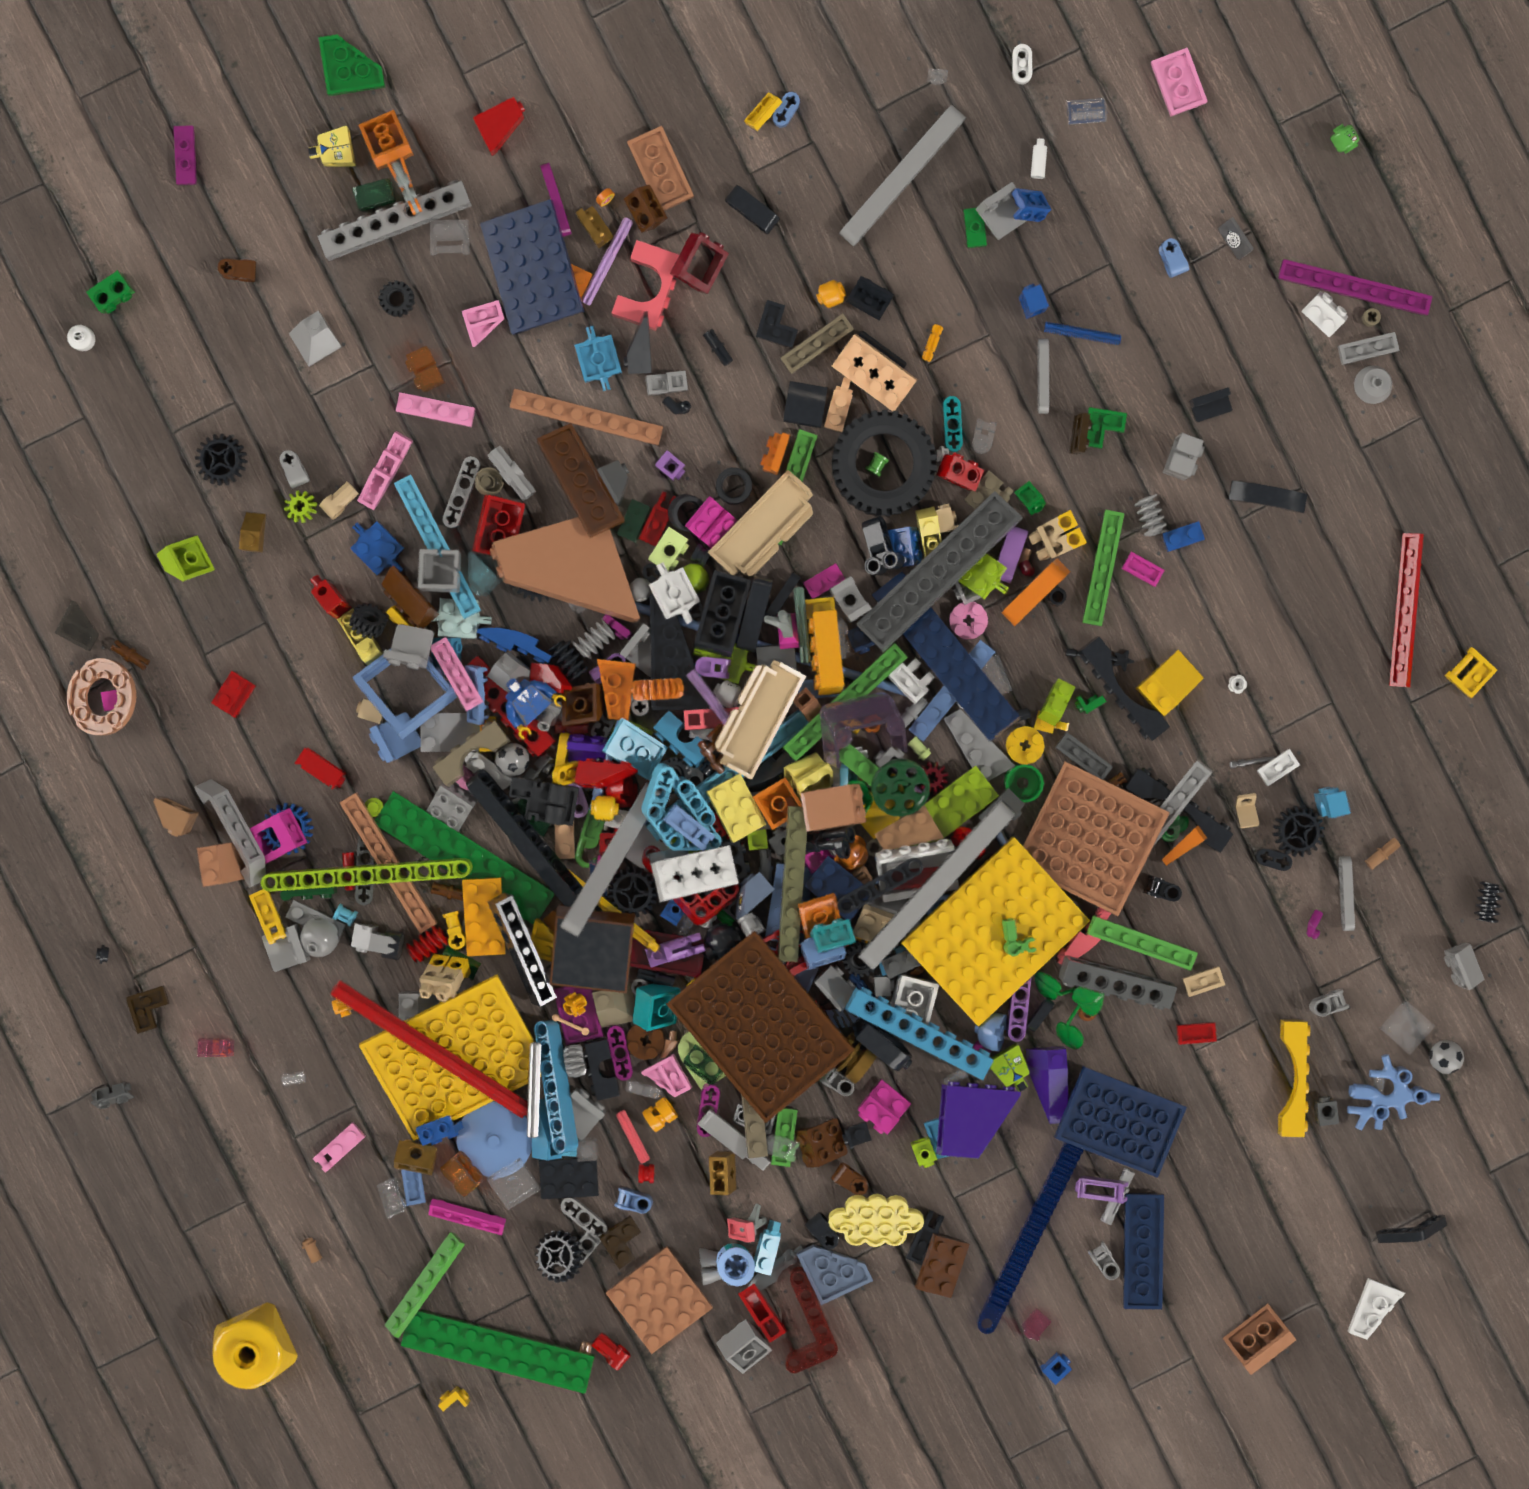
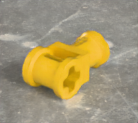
M459 910L442 915L446 919L448 927V944L455 950L466 946V934L462 930L458 917ZM457 937L462 938L460 946L458 943H454V939Z

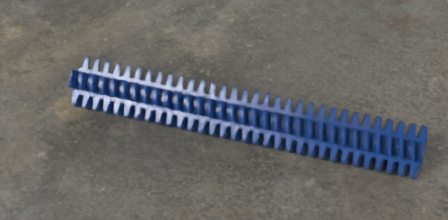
M1045 322L1044 332L1049 331L1050 333L1051 331L1054 334L1056 332L1058 335L1063 333V336L1068 334V337L1070 335V337L1075 336V338L1080 336L1082 339L1083 337L1084 339L1087 338V340L1089 338L1091 341L1096 339V342L1101 340L1103 343L1108 341V344L1109 342L1110 344L1113 342L1115 345L1116 343L1117 345L1121 343V335Z

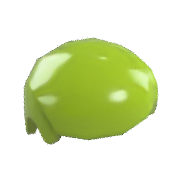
M693 563L684 566L683 569L696 594L706 590L709 585V574L705 568Z

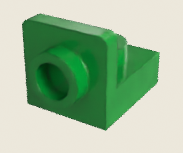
M1030 481L1014 492L1015 496L1027 508L1030 515L1040 512L1046 505L1043 496Z
M1103 695L1090 697L1086 700L1088 704L1084 703L1081 696L1075 697L1077 701L1075 706L1080 713L1084 712V714L1091 712L1106 702Z

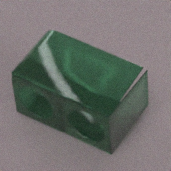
M390 178L352 188L358 209L361 212L396 202Z
M696 1044L683 1060L687 1068L710 1085L715 1084L723 1074L720 1068L717 1074L713 1076L706 1073V1064L714 1061L707 1052ZM695 1050L701 1051L703 1054V1060L699 1064H695L690 1060V1054Z

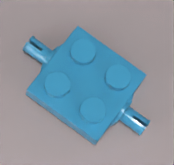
M590 326V329L586 327L589 339L583 343L575 344L585 383L594 380L601 381L603 391H606L605 383L607 390H610L608 378L622 373L612 335L596 337L594 326Z

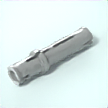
M1128 1168L1123 1169L1119 1181L1128 1182V1186L1124 1188V1196L1128 1193V1187L1135 1175V1172ZM1109 1201L1100 1220L1112 1225L1121 1203Z

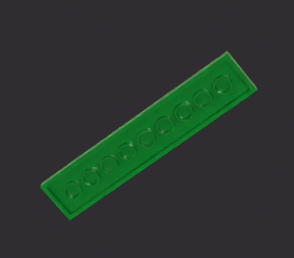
M395 791L392 792L375 819L379 828L430 860L469 859L473 866L472 871L466 877L460 878L462 880L501 877L502 893L513 896L522 918L533 925L536 918L540 919L555 895L548 887L467 836L450 828L447 824L433 817L424 809ZM459 863L458 869L461 872H466L467 866L464 863ZM442 864L440 865L442 868L448 871L447 866Z
M420 1309L404 1330L401 1343L402 1347L584 1394L587 1391L595 1358L594 1354Z

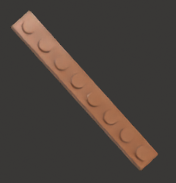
M514 389L510 408L656 446H659L663 427L518 389Z
M356 792L341 801L340 805L376 863H400L358 793ZM402 867L401 874L405 877H408V874ZM382 869L385 878H389L390 871ZM412 881L389 883L419 933L437 924V921Z

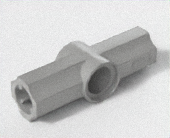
M498 446L487 455L494 466L500 471L499 474L509 486L511 485L522 501H525L536 492L531 483L524 477V473L519 466L510 459L501 446Z

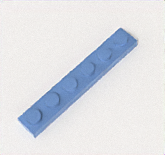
M980 640L969 655L982 669L996 651ZM945 686L941 688L908 729L923 742L956 702Z

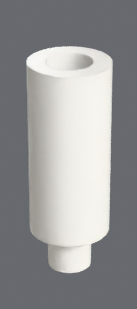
M1037 139V145L1033 146L1031 178L1034 179L1045 178L1047 146H1044L1045 139Z

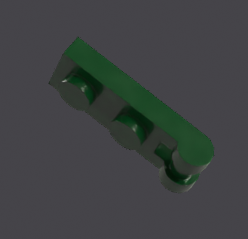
M337 887L281 891L280 897L284 901L291 900L296 896H301V900L313 899V895H320V898H332V894L337 893Z

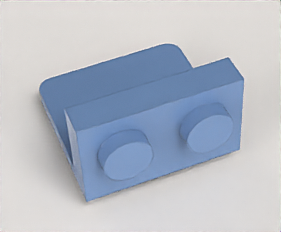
M406 712L396 716L402 726L411 720ZM387 721L370 728L371 733L369 736L374 744L377 743L380 749L378 751L382 761L386 760L387 763H391L421 747V738L416 729L404 739H401Z

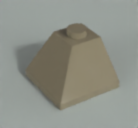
M631 982L628 983L627 993L594 990L592 992L601 1028L633 1022L635 998L631 989Z

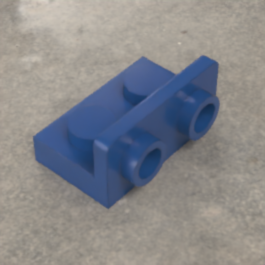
M1016 188L1011 193L1015 199V204L1019 207V210L1013 215L1014 219L1040 222L1052 210L1042 191Z
M917 527L888 530L894 552L901 553L905 558L903 567L918 565L923 559V554L919 547L920 533ZM895 556L892 557V562L894 565L896 561Z

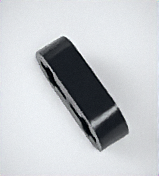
M1262 848L1255 855L1256 861L1263 866L1281 871H1287L1292 867V858L1284 853ZM1267 852V856L1272 857V861L1265 860L1262 862L1263 859L1260 858V855ZM1285 857V861L1288 864L1283 865L1281 868V864L1275 862L1276 858L1282 860Z
M1046 997L1031 1016L1026 1027L1035 1032L1050 1013L1055 1002Z

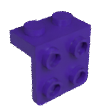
M570 734L567 741L568 762L586 761L587 758L597 760V757L605 759L606 754L602 750L608 742V738Z

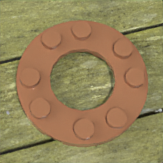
M104 658L92 659L87 661L80 670H76L73 674L67 690V707L69 714L75 719L76 725L84 732L100 736L116 733L127 724L135 709L136 687L129 671L119 662ZM102 678L110 680L117 690L115 708L105 716L95 714L88 704L90 687L95 681Z

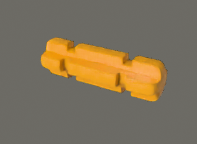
M938 324L933 325L932 334H930L925 347L926 351L922 355V359L927 362L932 360L933 352H935L940 339L939 335L943 331V327Z

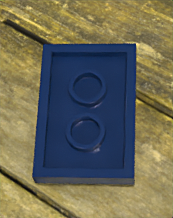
M827 856L804 886L817 897L834 893L838 904L842 896L864 884L830 856ZM860 890L858 897L861 900H867L869 893L866 890ZM844 899L841 902V906L848 910L852 907V902L849 899ZM860 908L847 914L839 910V914L850 921Z

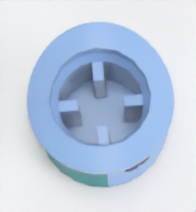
M731 1243L722 1247L718 1252L716 1258L718 1273L726 1283L733 1286H742L752 1279L755 1263L745 1247L740 1244Z

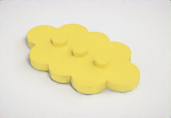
M873 1194L868 1198L862 1195H853L846 1201L845 1208L832 1210L828 1217L830 1228L835 1232L844 1233L847 1243L855 1246L862 1245L865 1242L872 1247H879L884 1243L897 1246L906 1240L907 1233H916L924 1225L923 1214L917 1209L908 1208L906 1199L898 1195L888 1198L881 1194Z

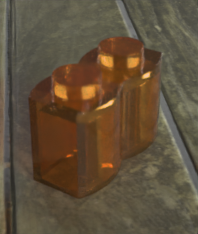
M459 1151L440 1167L444 1177L453 1183L456 1191L463 1197L467 1196L485 1180L483 1174L472 1165L469 1157L462 1151Z

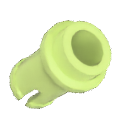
M917 736L907 744L919 756L918 759L921 758L924 761L931 754L930 748L927 749Z

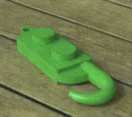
M589 809L575 852V860L583 868H589L590 863L593 865L596 863V857L587 863L582 860V855L585 848L591 849L598 845L599 834L602 833L605 821L596 820L594 815H591V810Z

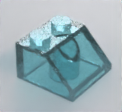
M471 551L468 554V582L471 584L469 588L477 596L483 595L487 597L502 580L475 553Z

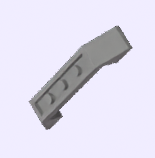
M212 779L195 786L194 788L202 803L211 802L246 867L240 872L249 888L261 883L262 877L266 875L265 856L228 789Z

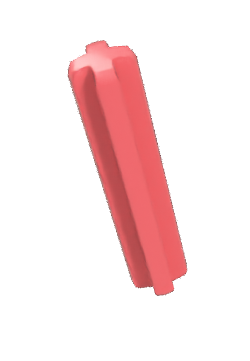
M619 1111L616 1117L641 1164L647 1162L649 1155L626 1111Z

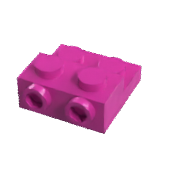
M709 496L686 523L685 527L709 548H712L738 520Z
M881 1079L858 1106L857 1109L860 1112L858 1115L865 1122H868V1120L875 1124L873 1128L880 1134L885 1132L888 1135L900 1120L899 1118L911 1105V1102Z

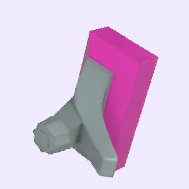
M780 610L777 617H764V622L778 627L780 649L799 648L796 613L787 614L785 610Z

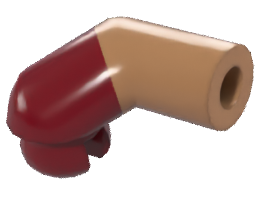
M1023 547L1018 567L1023 575L1033 576L1035 568L1029 562L1032 550Z

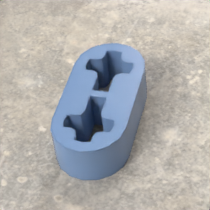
M794 92L786 93L781 100V105L773 113V123L779 128L786 127L799 107L800 98ZM792 97L795 98L794 102L796 104H791L789 109L786 108L788 105V101L786 99H791ZM785 111L786 114L784 116V119L786 121L782 120L781 122H778L777 115L781 116L782 113Z

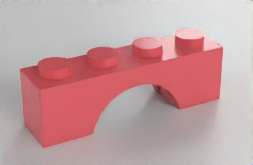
M739 707L723 708V710L726 709L725 711L729 715L732 710H738ZM712 709L684 711L685 730L713 729L718 724H722V722Z

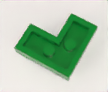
M1088 408V414H1090V419L1092 420L1091 429L1087 435L1089 439L1088 447L1102 449L1105 430L1124 433L1127 413Z

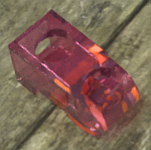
M200 1037L198 1039L197 1057L234 1056L235 1040Z

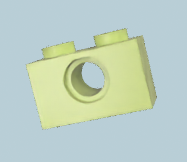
M668 527L648 560L655 565L664 562L668 572L669 570L673 571L679 563L676 559L680 553L684 555L689 547L687 542L689 540ZM673 546L675 548L674 555L667 556L664 552L665 548Z

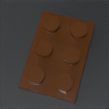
M933 1233L915 1288L951 1298L970 1244Z

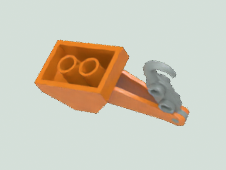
M389 111L359 124L376 168L381 170L389 167L413 215L422 212L404 161L414 154L395 111ZM399 161H401V163H402L404 172H403V170H402V167H401L400 164L398 163Z

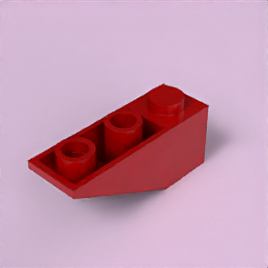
M587 758L586 761L578 760L574 783L582 788L601 789L638 773V770L632 767L631 763L620 761V764H614L615 762L610 760L598 762L595 759Z

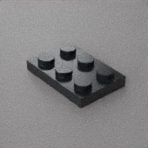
M597 1157L539 1160L541 1199L599 1196Z

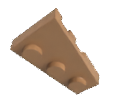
M925 805L915 813L902 817L874 834L883 850H892L902 846L944 838Z

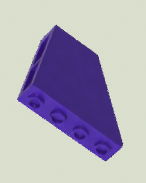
M948 1081V1085L942 1084L936 1154L979 1159L1021 1096V1092L1015 1091V1087L1003 1086V1090L996 1089V1085H985V1088H978V1084L974 1083L960 1086V1082Z

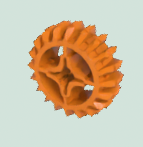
M680 678L638 680L632 683L631 688L633 699L680 698L683 696L684 685Z

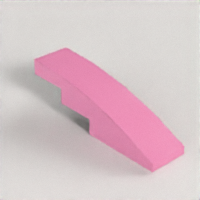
M397 431L394 432L376 467L373 468L357 500L358 502L372 510L376 509L403 462L413 440Z

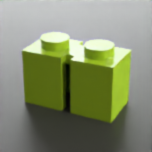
M1058 678L1053 684L1037 718L1055 726L1062 718L1068 705L1067 703L1075 690V686Z

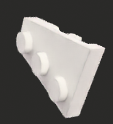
M1368 1278L1348 1332L1367 1340L1381 1324V1320L1394 1308L1399 1298L1404 1296L1405 1292Z

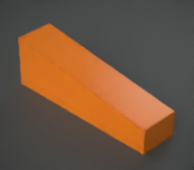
M1199 826L1195 827L1162 859L1166 866L1207 839Z

